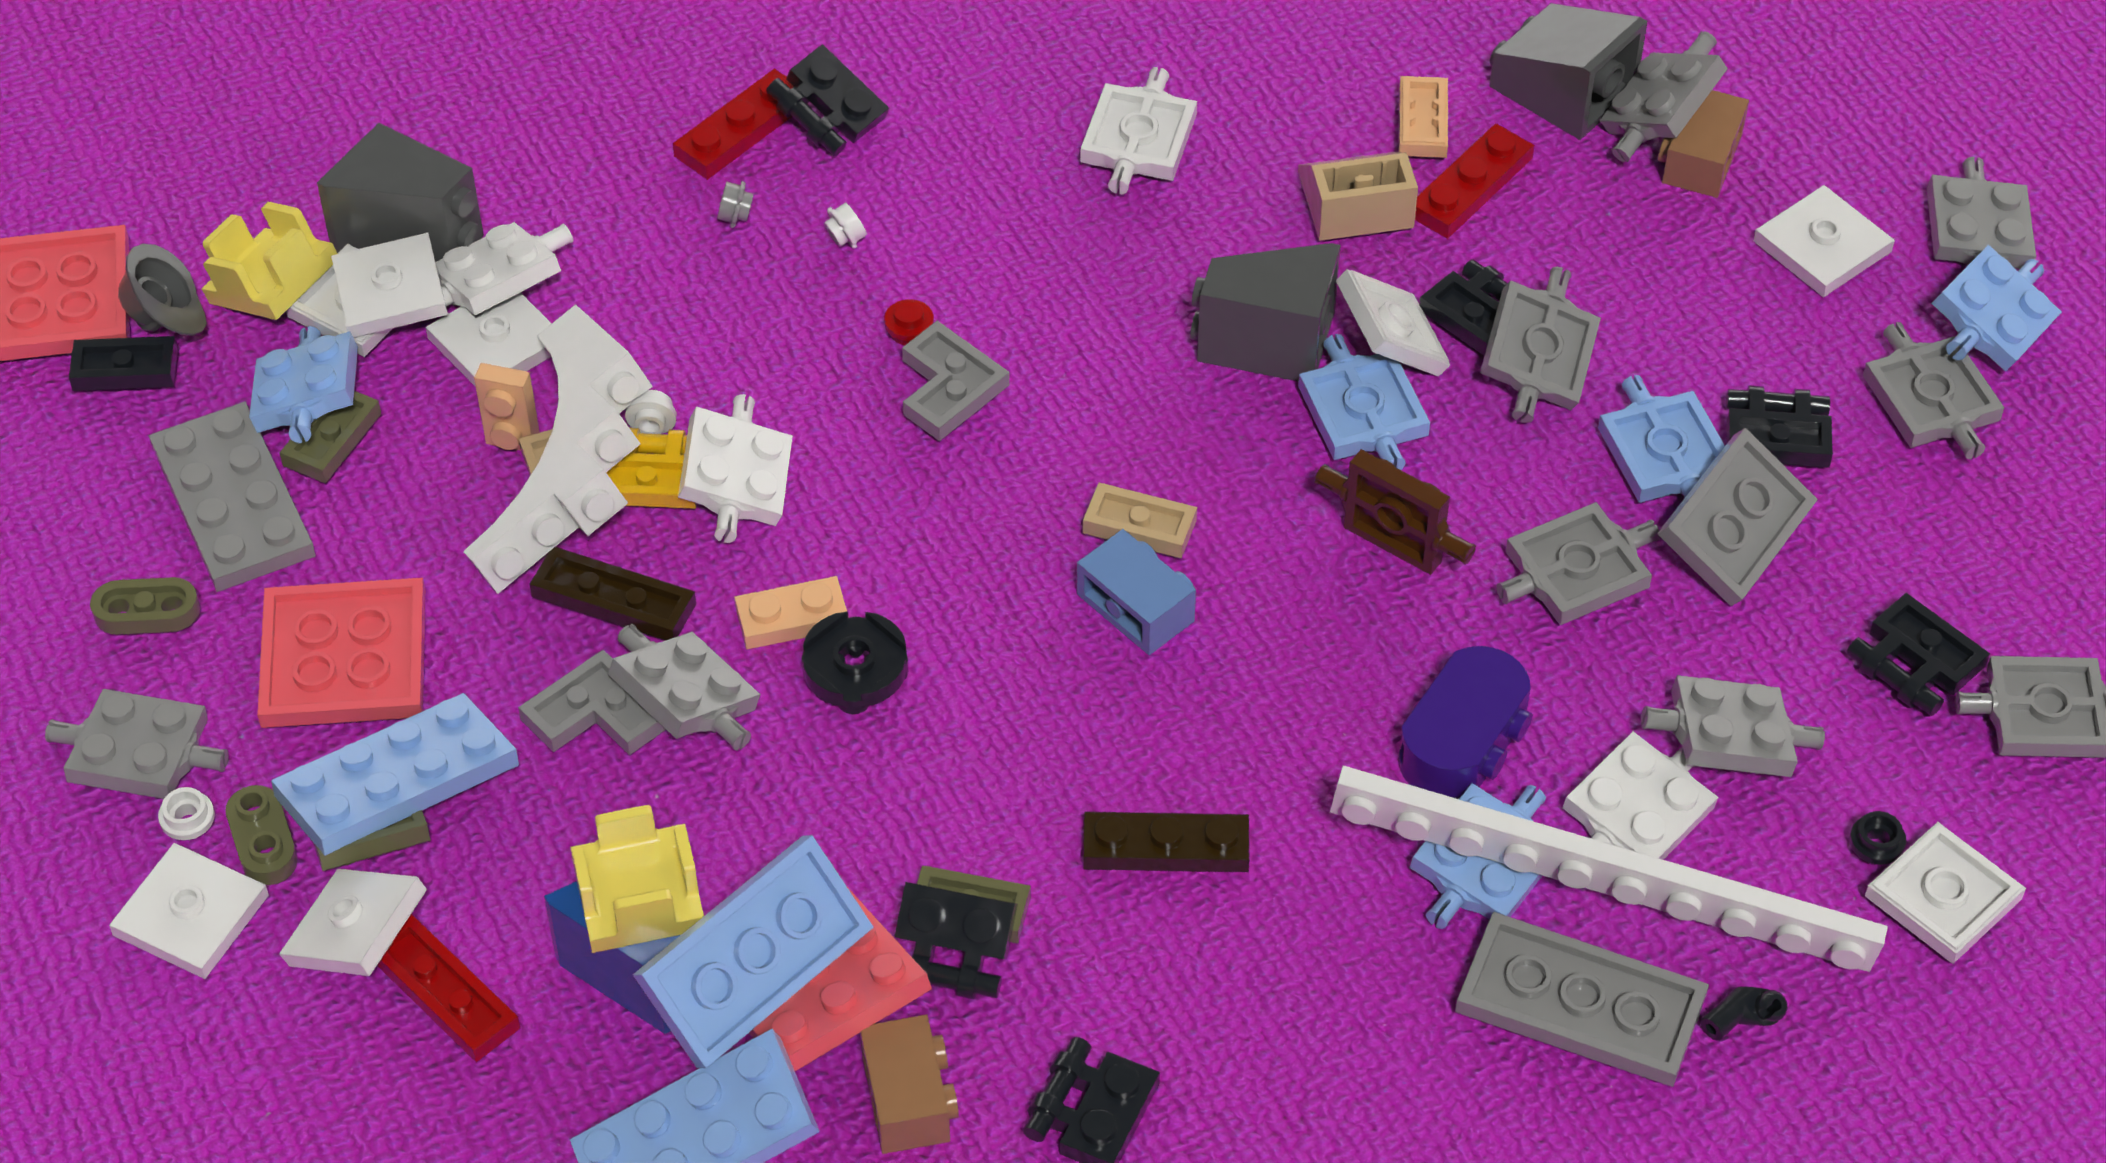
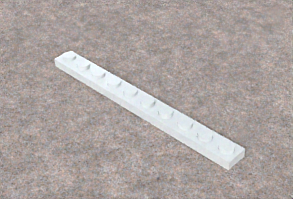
M1344 765L1342 767L1330 813L1344 816L1355 824L1378 826L1398 832L1402 837L1410 840H1425L1451 848L1460 855L1479 856L1505 864L1514 871L1533 872L1559 880L1571 888H1587L1614 896L1618 901L1625 904H1641L1668 912L1672 917L1679 920H1695L1722 928L1733 936H1749L1776 944L1787 952L1806 953L1830 960L1835 965L1845 969H1860L1870 972L1885 943L1888 926L1351 767Z

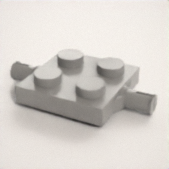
M1701 31L1690 48L1683 53H1650L1648 57L1641 61L1637 72L1625 88L1614 97L1612 105L1600 119V122L1609 134L1623 135L1612 149L1613 155L1618 160L1629 162L1640 144L1646 142V140L1657 137L1677 138L1728 69L1719 55H1708L1717 44L1713 35Z
M1975 157L1967 158L1963 162L1965 178L1932 175L1927 186L1934 259L1957 261L1969 265L1988 244L1999 255L2007 259L2014 268L2020 269L2027 260L2036 258L2027 185L1987 181L1984 175V162L1979 157H1977L1976 162L1974 160Z
M1562 267L1551 268L1546 290H1533L1512 280L1503 288L1480 371L1481 374L1506 383L1515 390H1518L1519 393L1512 417L1515 420L1521 417L1520 422L1523 423L1533 421L1538 399L1547 400L1569 410H1572L1579 403L1601 318L1577 308L1571 301L1565 298L1571 272L1566 269L1562 273Z
M1896 322L1895 326L1894 324L1889 325L1884 330L1883 335L1895 351L1887 357L1867 362L1863 377L1910 448L1951 437L1955 439L1967 459H1972L1973 455L1975 458L1980 456L1985 450V445L1980 441L1973 429L2001 421L2005 407L1968 354L1962 360L1952 358L1961 348L1960 346L1948 355L1946 346L1956 336L1934 343H1916L1912 341L1902 323Z
M1597 502L1507 539L1506 553L1519 569L1521 575L1497 583V593L1500 599L1503 598L1502 602L1504 604H1508L1510 601L1529 593L1534 594L1542 600L1559 625H1563L1650 588L1652 574L1638 557L1636 549L1660 539V536L1657 534L1659 532L1658 526L1654 525L1653 520H1648L1629 530L1622 529V527L1607 517Z
M630 624V627L628 625L619 632L618 642L623 644L630 653L613 658L608 675L672 736L678 739L694 732L712 731L717 732L734 750L742 749L748 744L751 739V733L741 726L735 718L755 711L760 693L695 633L690 632L656 643L643 635L634 624Z
M1990 656L1987 666L1989 693H1965L1959 691L1956 693L1955 708H1957L1956 713L1958 715H1989L1996 729L1999 755L2106 758V686L2101 680L2098 658Z
M1677 675L1671 689L1675 710L1644 706L1641 715L1643 729L1672 731L1683 746L1686 765L1792 777L1798 763L1794 746L1820 750L1825 740L1823 727L1793 724L1786 715L1780 688L1762 684H1746Z
M108 689L102 690L90 716L83 723L77 725L51 719L45 731L47 742L74 746L64 766L67 782L164 799L171 791L175 790L180 779L194 766L223 772L227 766L229 756L227 749L199 745V738L208 721L205 706Z

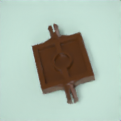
M1362 449L1350 461L1348 477L1330 468L1327 464L1322 465L1318 470L1314 483L1339 495L1345 510V529L1429 575L1441 564L1443 552L1461 561L1464 565L1468 564L1472 559L1476 545L1450 532L1447 524L1450 496L1441 492L1436 486L1422 482L1396 468L1388 460L1379 459Z

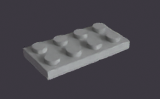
M246 401L148 435L154 454L216 592L316 557L313 543L260 432L257 433L249 418L250 410Z
M1493 912L1458 996L1455 1012L1674 1087L1706 999L1709 984Z

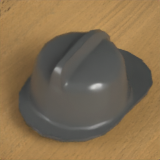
M140 244L133 247L126 257V273L118 288V297L126 313L137 322L138 326L146 331L155 332L159 328L165 327L182 335L194 336L202 333L207 324L205 313L196 294L191 274L181 260L168 250L157 245Z

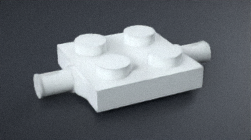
M1158 67L1152 68L1144 87L1128 88L1108 83L1104 85L1080 149V162L1114 169L1108 187L1116 194L1119 185L1120 194H1125L1128 191L1133 174L1174 180L1197 115V101L1174 97L1165 92L1164 88L1169 79V73L1164 68H1161L1159 76Z
M513 222L509 225L505 224L492 228L485 237L468 247L461 246L451 249L441 260L436 262L446 307L451 304L466 307L476 316L557 274L561 269L553 251L573 243V237L568 227L561 224L559 227L539 237L538 235H530Z
M745 394L735 396L732 417L700 407L694 409L689 420L678 498L702 504L718 514L714 536L718 541H721L725 534L724 543H731L736 540L738 520L752 519L776 526L783 514L792 435L754 424L752 422L755 400L749 396L745 402Z
M1633 731L1566 797L1563 809L1585 826L1591 839L1664 860L1715 808L1719 797L1690 775L1688 771L1693 766L1686 765L1683 746L1672 757H1669L1659 752Z

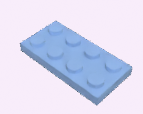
M462 693L308 764L299 766L286 774L272 779L271 783L274 797L324 856L375 831L399 822L413 813L429 808L517 767L519 762L517 749L465 693Z
M813 835L802 836L636 971L633 976L696 1068H707L874 927Z
M770 1029L719 1057L707 1068L695 1070L571 1138L570 1142L578 1163H764L820 1131L782 1039L773 1029Z

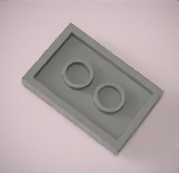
M1744 428L1733 435L1657 534L1730 606H1733L1743 600L1818 499L1758 439Z

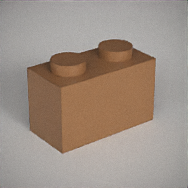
M1712 90L1677 138L1664 137L1658 157V162L1665 163L1662 183L1718 198L1743 135L1749 100Z
M928 1014L876 1023L860 1032L862 1059L882 1154L950 1142L949 1119L959 1118L957 1098L953 1083L946 1085L942 1083L940 1070L948 1069L943 1035L932 1036Z

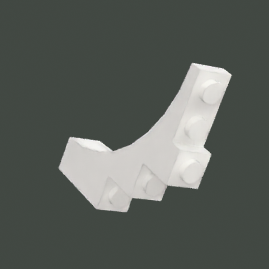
M576 304L537 335L550 353L558 375L559 402L553 430L540 461L520 493L494 524L463 551L497 594L576 529L580 528L589 536L628 504L606 472L641 444L620 416V413L653 386L631 354Z

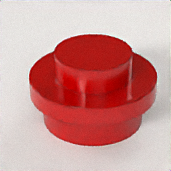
M914 299L901 300L892 304L884 315L886 331L895 342L901 345L908 344L934 323V315L931 308L927 304Z

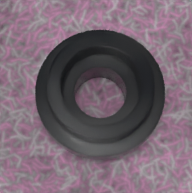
M1874 811L1864 815L1854 823L1850 833V845L1855 854L1866 862L1878 865L1889 864L1903 854L1906 845V835L1896 817L1886 812ZM1871 839L1881 840L1883 843H1878Z

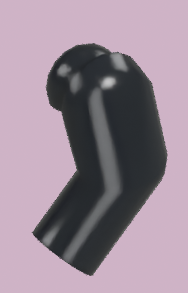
M1738 987L1712 1008L1700 1020V1024L1710 1038L1720 1041L1737 1024L1769 1026L1777 1023L1786 1015L1788 1005L1785 997L1778 991L1757 987Z

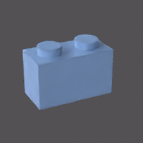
M1124 529L1077 562V595L1146 654L1151 655L1195 621L1196 589L1190 579L1182 572L1172 570L1158 558L1149 544L1144 541H1137Z

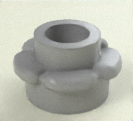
M726 181L717 219L730 222L731 228L735 227L737 219L747 221L753 193L745 191L746 183L744 181H741L740 185Z

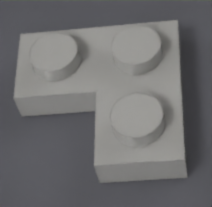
M939 321L934 322L902 348L903 362L930 380L903 401V415L938 441H941L1010 385L1009 371Z
M601 650L518 707L520 720L553 752L595 723L629 755L666 730L608 675L613 658L604 650Z

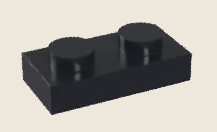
M175 336L74 340L69 372L72 390L174 387L178 354Z

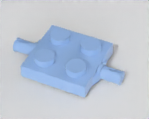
M1988 244L1931 303L1950 320L1959 333L1947 344L1946 351L1948 355L1960 346L1961 348L1952 358L1962 360L1974 347L1987 354L2006 372L2062 313L2044 293L2033 286L2035 281L2044 273L2043 265L2040 264L2031 273L2030 270L2039 261L2029 259L2017 271L2007 259L1999 255Z
M308 326V331H306L304 327L299 333L298 347L288 350H273L264 357L256 359L249 418L257 433L280 426H290L289 437L292 441L303 443L302 439L304 438L305 442H307L311 437V423L314 419L328 412L353 405L358 346L350 331L336 336H321L317 328Z
M1335 334V340L1333 335L1329 336L1324 341L1323 346L1327 350L1332 362L1323 368L1300 373L1298 388L1333 460L1356 455L1362 449L1366 452L1375 451L1380 459L1388 460L1396 468L1403 469L1406 462L1397 444L1429 436L1430 421L1400 362L1379 354L1353 356L1345 344L1342 335Z
M1634 375V380L1630 376L1623 381L1622 389L1626 392L1632 404L1622 410L1600 415L1598 429L1639 503L1671 494L1680 493L1686 497L1725 445L1694 391L1671 397H1653L1648 392L1640 375Z
M1472 783L1459 800L1533 821L1531 817L1540 805L1545 802L1546 797L1540 789L1534 795L1536 786L1528 785L1514 805L1511 806L1501 802ZM1425 841L1415 853L1410 865V869L1432 882L1442 894L1434 906L1426 913V918L1432 925L1438 919L1436 928L1439 929L1446 928L1448 922L1459 908L1477 912L1489 920L1493 912L1511 917L1543 876L1533 872L1514 871L1505 864L1479 856L1460 855L1451 848Z

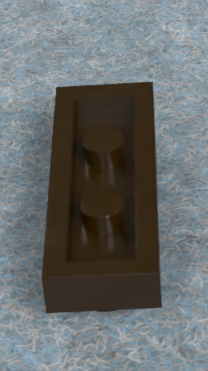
M554 547L547 554L529 584L533 598L623 627L627 625L630 627V624H634L641 633L663 640L679 636L696 606L695 591L558 547Z
M1084 813L1083 870L1249 872V814Z

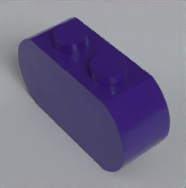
M1486 646L1467 647L1453 653L1402 725V745L1398 761L1400 771L1409 785L1460 799L1472 783L1480 788L1486 777L1491 780L1496 778L1506 760V748L1512 740L1516 742L1522 740L1533 717V714L1527 711L1531 689L1530 679L1525 668L1516 658L1502 650Z

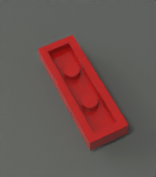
M774 68L673 142L674 157L708 180L791 118L785 117L776 108L778 102L766 92V89L776 78H780L790 89L794 86L786 80L787 76Z
M1495 123L1417 196L1415 220L1448 239L1533 159L1535 145Z
M411 914L377 966L477 1063L520 1029L519 1018Z

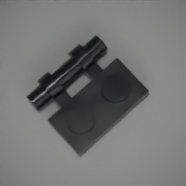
M823 44L790 69L786 80L794 86L790 89L780 78H776L766 89V92L778 102L776 108L785 117L789 118L792 116L808 131L806 137L817 147L823 145L833 156L838 155L847 145V142L837 134L839 131L852 143H855L886 118L889 107ZM811 102L824 117L821 118L807 104Z
M1472 259L1464 266L1462 276L1452 271L1420 297L1419 306L1425 315L1485 356L1499 305L1498 301H1500L1503 288L1508 283L1503 280L1504 275L1491 265L1484 267Z
M1749 385L1747 390L1727 389L1726 409H1729L1726 421L1727 443L1734 434L1746 428L1782 464L1830 468L1833 456L1832 416H1828L1830 396L1811 395L1810 390L1794 389L1793 394L1765 392L1764 386Z
M1908 593L1901 596L1872 622L1869 634L1879 641L1875 647H1872L1858 637L1850 644L1846 654L1861 664L1860 671L1873 680L1880 678L1898 691L1897 698L1910 708L1918 706L1930 716L1935 715L1944 703V699L1930 688L1938 684L1951 695L1956 694L1986 667L1990 656L1988 651ZM1900 656L1915 667L1917 671L1910 675L1895 664L1893 660Z
M905 882L895 938L916 942L912 958L927 973L931 985L957 990V996L975 999L977 994L998 998L1002 976L982 972L985 956L1007 959L1018 904ZM936 946L965 951L962 967L934 963L933 958Z
M1073 1037L1066 1050L1058 1052L1049 1069L1052 1076L1044 1092L1035 1094L1028 1108L1030 1118L1023 1132L1029 1139L1042 1142L1051 1128L1064 1133L1060 1142V1155L1080 1163H1119L1160 1084V1072L1111 1052L1106 1053L1099 1069L1091 1067L1085 1063L1092 1049L1090 1043L1083 1038ZM1071 1087L1086 1093L1077 1110L1064 1105Z

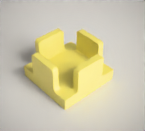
M267 202L261 208V211L271 229L264 228L253 239L242 217L232 214L203 241V247L209 256L203 263V266L211 280L201 289L209 304L277 320L333 265L331 256L338 253L333 243L318 240L313 236L302 212L298 208Z
M650 805L599 814L595 817L598 840L593 843L570 847L592 953L682 935L704 917L698 891L695 864L685 823L656 829Z

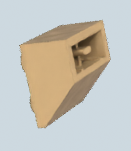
M1389 152L1298 165V173L1319 241L1414 228L1418 186L1407 153Z

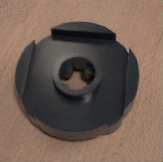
M848 611L830 615L812 627L806 635L803 644L802 669L806 684L820 699L839 706L843 712L848 714H860L867 710L869 706L886 700L901 687L908 676V657L904 635L892 621L877 613L865 612L866 618H848ZM850 654L856 658L862 654L866 655L864 663L859 665L846 664L844 656Z

